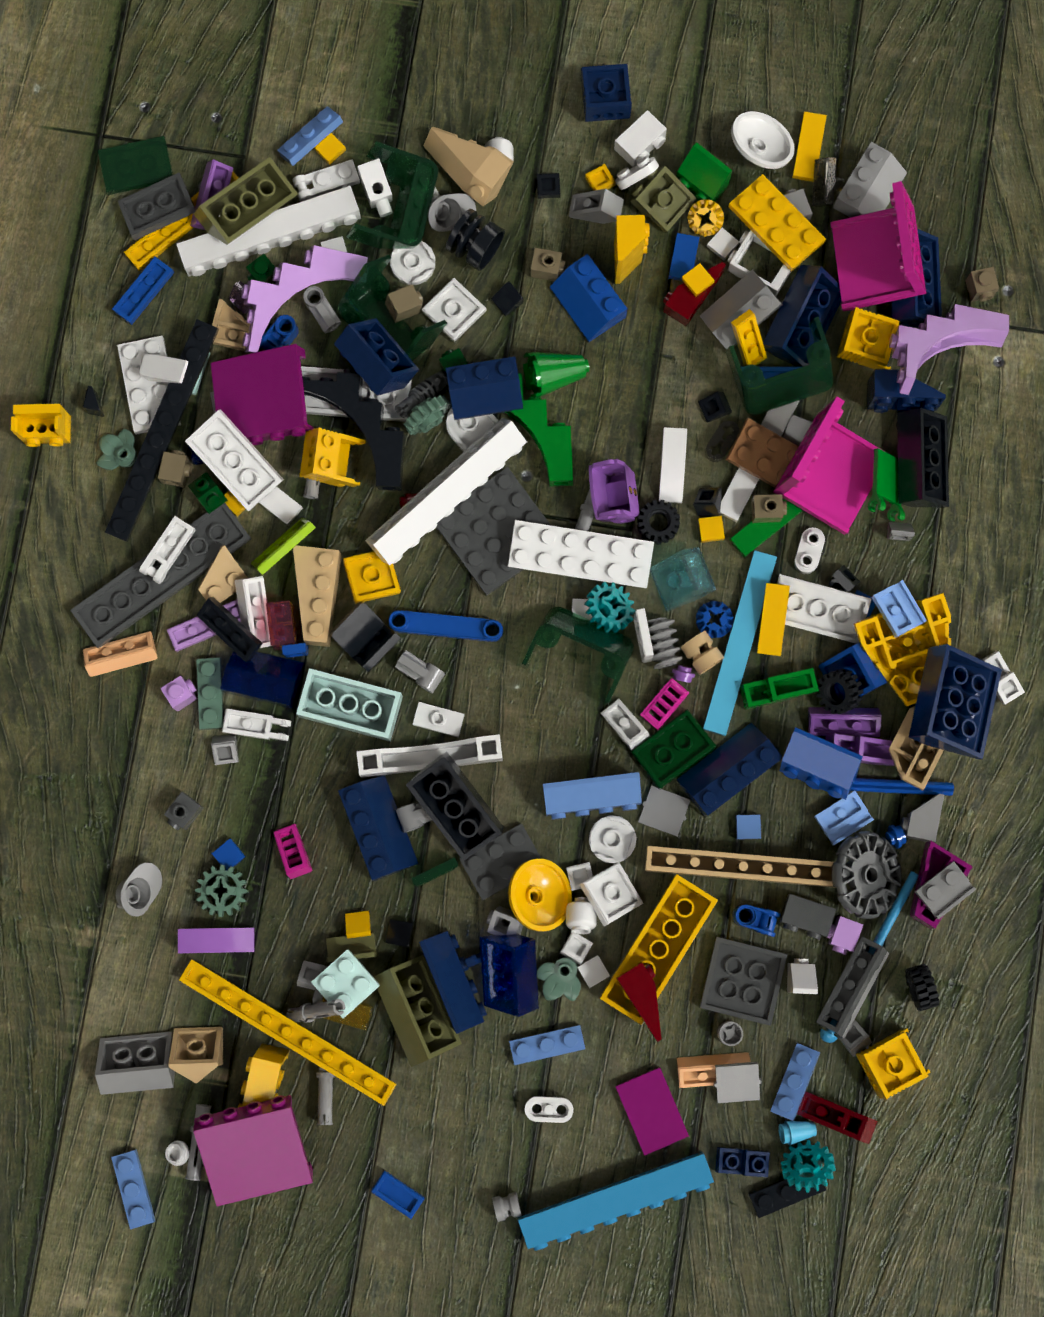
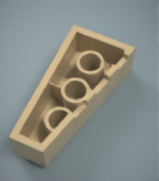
M296 545L293 548L303 640L307 645L330 647V632L333 628L342 555L339 550Z

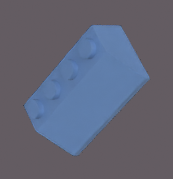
M639 772L543 784L546 816H551L552 820L566 818L568 813H575V817L590 815L589 811L599 810V814L611 813L613 808L622 807L623 811L635 810L637 805L642 803Z

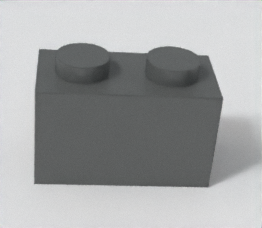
M787 894L779 922L784 924V929L793 932L801 929L807 931L806 936L820 940L821 936L828 937L836 909Z

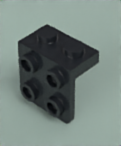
M362 601L330 632V636L367 672L375 667L379 660L401 639L396 632L384 624Z

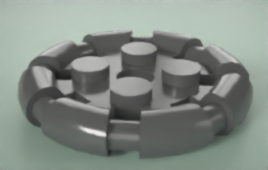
M870 831L855 833L854 837H848L836 852L838 857L832 865L833 887L837 888L838 894L836 896L846 911L851 914L855 913L856 917L862 919H873L879 917L880 913H886L894 904L898 896L896 894L897 889L901 887V865L897 863V853L887 839L884 837L880 838L877 833ZM868 869H869L870 872H871V876H870L869 880L867 879V871H868ZM847 883H849V886H850V889H849V890H847V887H846V884H847Z

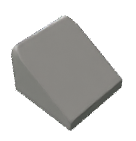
M792 415L783 438L799 446L812 422Z
M888 523V539L910 541L915 536V531L910 523Z
M236 735L212 737L211 747L215 765L239 762Z
M855 1019L844 1039L837 1036L853 1057L872 1043L869 1035Z

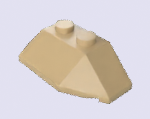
M914 706L909 708L888 751L901 780L923 791L944 750L927 746L909 738L915 710Z

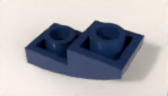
M717 1147L715 1172L768 1177L770 1152Z

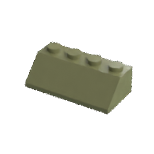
M269 157L202 203L197 208L194 216L208 234L228 245L292 200L298 193Z
M424 955L374 976L375 980L380 984L377 988L411 1067L462 1044L454 1030Z

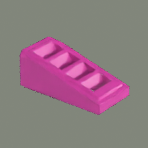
M671 678L640 716L655 729L659 730L689 695V692ZM670 687L680 695L679 699L668 691ZM665 695L674 703L673 706L669 705L661 697ZM657 702L668 710L666 714L655 706ZM651 709L662 718L660 721L649 713Z
M292 824L274 831L273 834L286 875L290 879H294L312 872L313 870L297 825ZM294 835V838L282 842V838ZM297 844L296 847L285 850L286 847ZM300 853V856L288 859L289 856ZM303 862V863L300 864V865H297V866H295V867H291V866H293V865H296V864H299V863Z

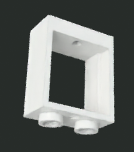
M751 230L750 232H744L739 241L741 244L738 251L734 249L727 260L730 263L728 271L741 279L750 271L740 266L739 263L753 241L771 251ZM783 264L772 283L761 277L760 279L777 296L791 271Z

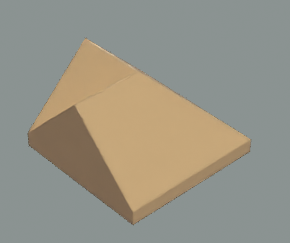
M174 1028L168 1063L169 1068L197 1084L217 1066L223 1065V1028Z

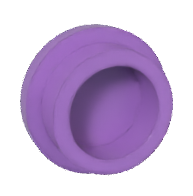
M678 665L677 669L672 668V673H674L673 679L691 683L695 673L691 672L692 668L688 666Z

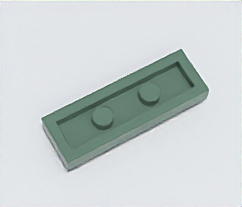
M221 658L196 659L199 729H222L224 707Z

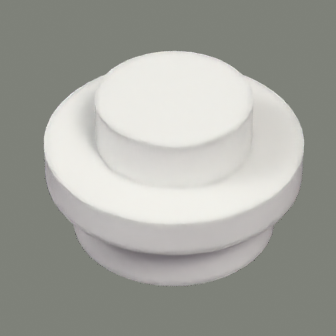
M183 1141L172 1142L165 1151L167 1161L174 1166L185 1164L189 1158L187 1144Z

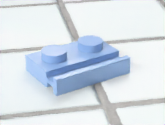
M903 580L871 597L895 638L927 621Z
M856 791L848 794L846 800L841 799L814 816L833 846L874 820Z

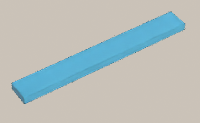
M754 550L724 653V659L722 660L703 726L705 731L722 736L727 734L762 612L766 583H770L777 559L776 556Z

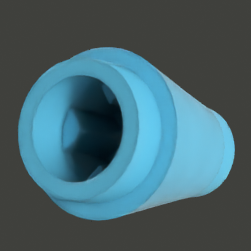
M784 1121V1124H779V1136L782 1144L788 1143L790 1146L817 1135L814 1121Z

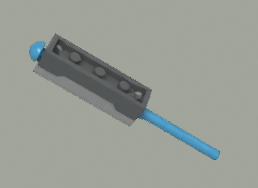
M910 872L874 941L862 936L816 1021L821 1027L826 1029L820 1030V1037L824 1042H835L838 1038L834 1034L844 1039L889 955L883 944L919 877L915 872Z

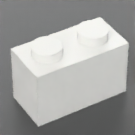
M647 110L615 140L614 150L634 167L641 158L649 157V153L654 148L658 149L664 144L667 128Z

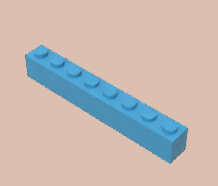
M701 1151L518 1217V1222L527 1248H534V1251L547 1247V1242L557 1239V1242L568 1240L571 1238L570 1234L580 1231L581 1234L588 1233L594 1230V1225L602 1222L606 1226L617 1222V1217L625 1214L627 1217L635 1216L641 1213V1208L647 1206L650 1209L664 1205L663 1200L673 1198V1201L682 1199L687 1196L686 1192L694 1189L696 1192L707 1190L710 1188L709 1184L713 1183L714 1180L705 1155Z

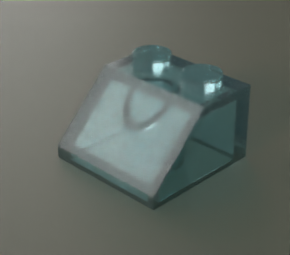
M699 547L681 550L650 568L651 575L666 611L698 600L717 590Z

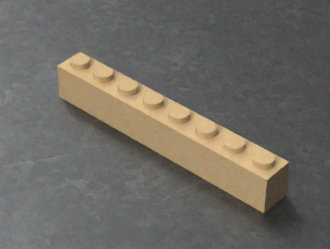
M655 846L646 847L644 871L833 887V862Z

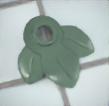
M123 429L118 437L112 434L102 436L99 440V446L103 455L97 460V465L106 470H114L118 466H133L137 458V451L133 447L135 441L133 434L129 430Z
M563 957L555 963H543L538 968L535 976L545 981L543 995L546 1000H555L563 994L571 1001L576 1000L581 989V983L576 976L578 969L574 960ZM568 967L570 972L564 974L561 968Z

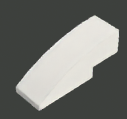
M667 427L663 429L659 502L660 500H665V503H682L687 429Z

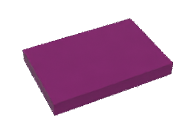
M660 1067L615 1086L644 1156L689 1137Z

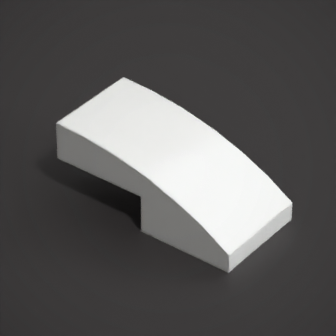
M995 651L982 659L1002 669L997 697L1004 705L1025 693L1014 672H1010L999 651Z

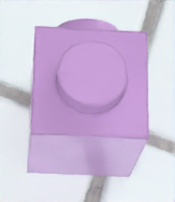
M182 676L177 677L160 688L172 708L176 711H180L198 699L194 694L197 690L191 680H186Z
M837 916L835 924H831L827 937L829 938L828 944L833 946L832 950L846 955L847 951L854 952L863 924Z

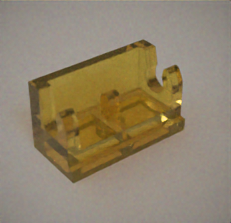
M360 1003L344 1019L340 1015L325 1017L324 1019L367 1031L373 1007Z

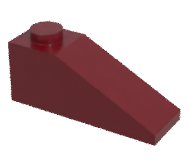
M721 262L706 270L715 281L696 297L685 283L677 286L674 292L669 291L663 300L665 304L663 312L684 326H687L724 273L726 264Z
M640 962L616 979L658 1042L662 1037L656 984L653 980L656 975L649 964L644 966Z
M805 1092L797 1115L867 1144L870 1143L878 1122L809 1092Z

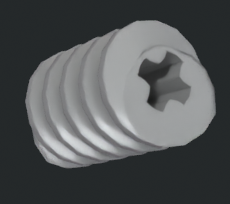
M656 618L647 621L648 625L651 626L649 627V633L653 635L650 637L651 643L655 644L652 646L653 653H657L653 656L652 661L660 662L654 666V669L674 666L683 659L682 656H675V653L681 650V648L674 647L673 644L679 641V639L671 637L673 633L677 632V629L669 628V625L673 624L675 620Z

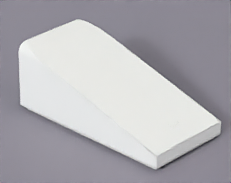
M145 354L139 375L149 381L182 384L188 361L155 354Z
M619 698L601 712V715L631 751L650 737L648 731Z

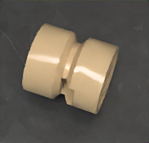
M706 631L696 635L681 647L686 657L693 659L692 666L699 675L705 673L724 659L720 650L717 647H712L713 640Z

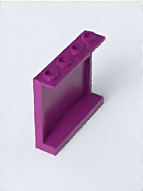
M292 344L211 363L215 410L217 412L221 409L252 445H261L265 440L280 441L285 439L284 436L289 435L295 437L304 436L306 431L314 429L313 426L307 423L300 361L301 359H306L305 349L297 344Z
M291 1095L276 1096L271 1100L263 1102L255 1101L247 1106L239 1108L230 1107L222 1112L206 1113L195 1118L193 1132L216 1206L313 1183V1169L311 1162L307 1160L292 1109Z

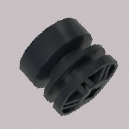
M469 209L453 227L447 240L446 250L450 253L455 252L458 258L463 257L467 253L466 263L481 271L491 261L500 247L505 230L494 222H489L483 227L485 217L483 215L477 216V211Z

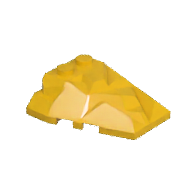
M944 593L916 600L927 621L897 638L894 637L881 613L854 623L861 647L905 706L915 704L917 701L928 648L944 644L951 645V638H949L951 614Z

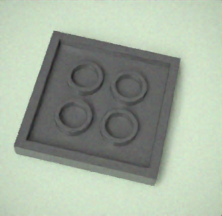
M716 937L699 1008L771 1026L787 954Z

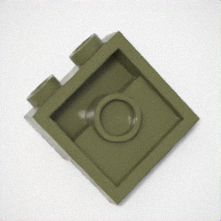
M663 166L646 176L648 181L644 186L639 184L632 191L631 194L634 197L630 202L645 217L649 216L665 233L669 231L697 198L666 166Z

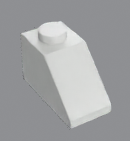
M794 958V963H788V993L818 994L815 964H809V959Z

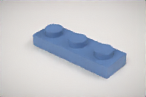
M327 106L277 151L281 157L294 166L341 125L343 120L340 115Z
M580 1025L509 1041L514 1065L585 1049Z
M799 1043L796 1044L770 1112L791 1121L795 1120L820 1052Z
M137 1149L111 1157L130 1229L155 1222Z

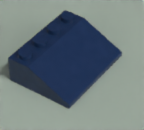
M948 644L929 647L909 738L927 746L979 760L983 759L1002 669Z

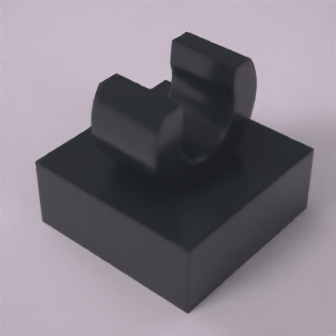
M843 565L832 575L834 579L829 582V586L831 587L835 583H839L842 591L849 592L860 581Z

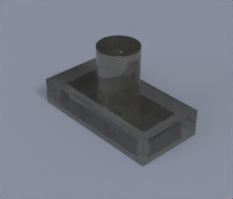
M826 157L815 160L812 206L833 205L834 191L841 192L845 186L844 178L835 177L836 158Z

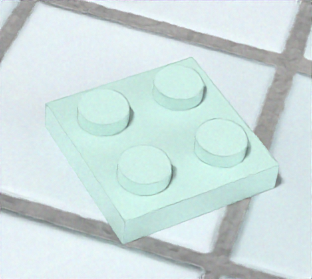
M349 949L311 981L327 1001L341 999L344 1002L345 1010H342L344 1013L340 1015L343 1019L380 986Z

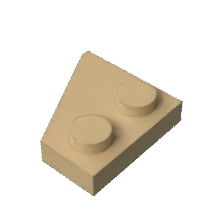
M219 299L212 326L217 327L219 331L213 344L245 351L246 347L243 346V337L245 332L248 333L250 324L246 322L242 315L229 307L225 301Z
M224 544L220 547L198 590L206 601L208 598L214 597L221 603L236 592L235 580L248 578Z

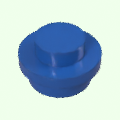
M899 825L888 826V832L885 834L886 839L896 849L901 848L902 844L906 843V836L902 827Z

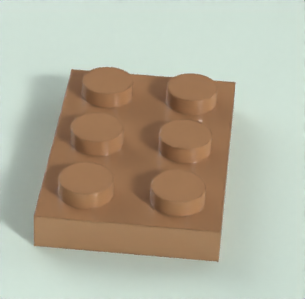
M747 418L725 460L776 488L799 446Z

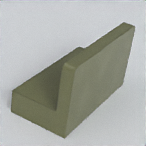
M371 933V936L348 939L347 936L326 938L327 963L334 962L347 949L357 959L377 957L375 933Z

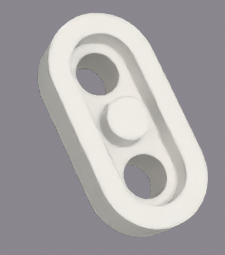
M645 156L633 168L621 170L617 174L618 178L615 180L619 189L628 188L653 173L659 167L656 159Z
M818 528L806 529L800 538L794 566L802 574H810L818 566L825 542V536ZM809 536H816L817 542H811ZM803 558H809L811 560V564H804Z
M534 1096L526 1102L525 1114L534 1122L564 1123L572 1117L573 1105L564 1097ZM539 1104L542 1110L539 1113H534L532 1110L533 1105ZM559 1105L565 1106L566 1111L564 1114L557 1113L556 1109Z

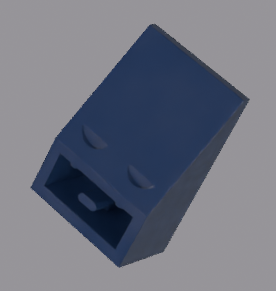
M874 369L867 382V409H874V412L877 413L887 412L888 410L902 412L920 407L934 412L937 411L946 398V394L915 379L909 395L899 393L900 383L896 382L899 370Z

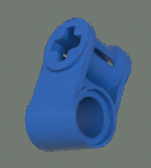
M289 315L278 317L269 330L263 334L259 349L270 350L290 345L299 334L295 320ZM285 324L292 325L291 330L288 332H283L282 327Z
M740 905L733 910L732 918L737 925L775 937L774 929L777 918H780L781 913L751 905ZM742 909H746L750 913V919L745 923L739 919V912Z

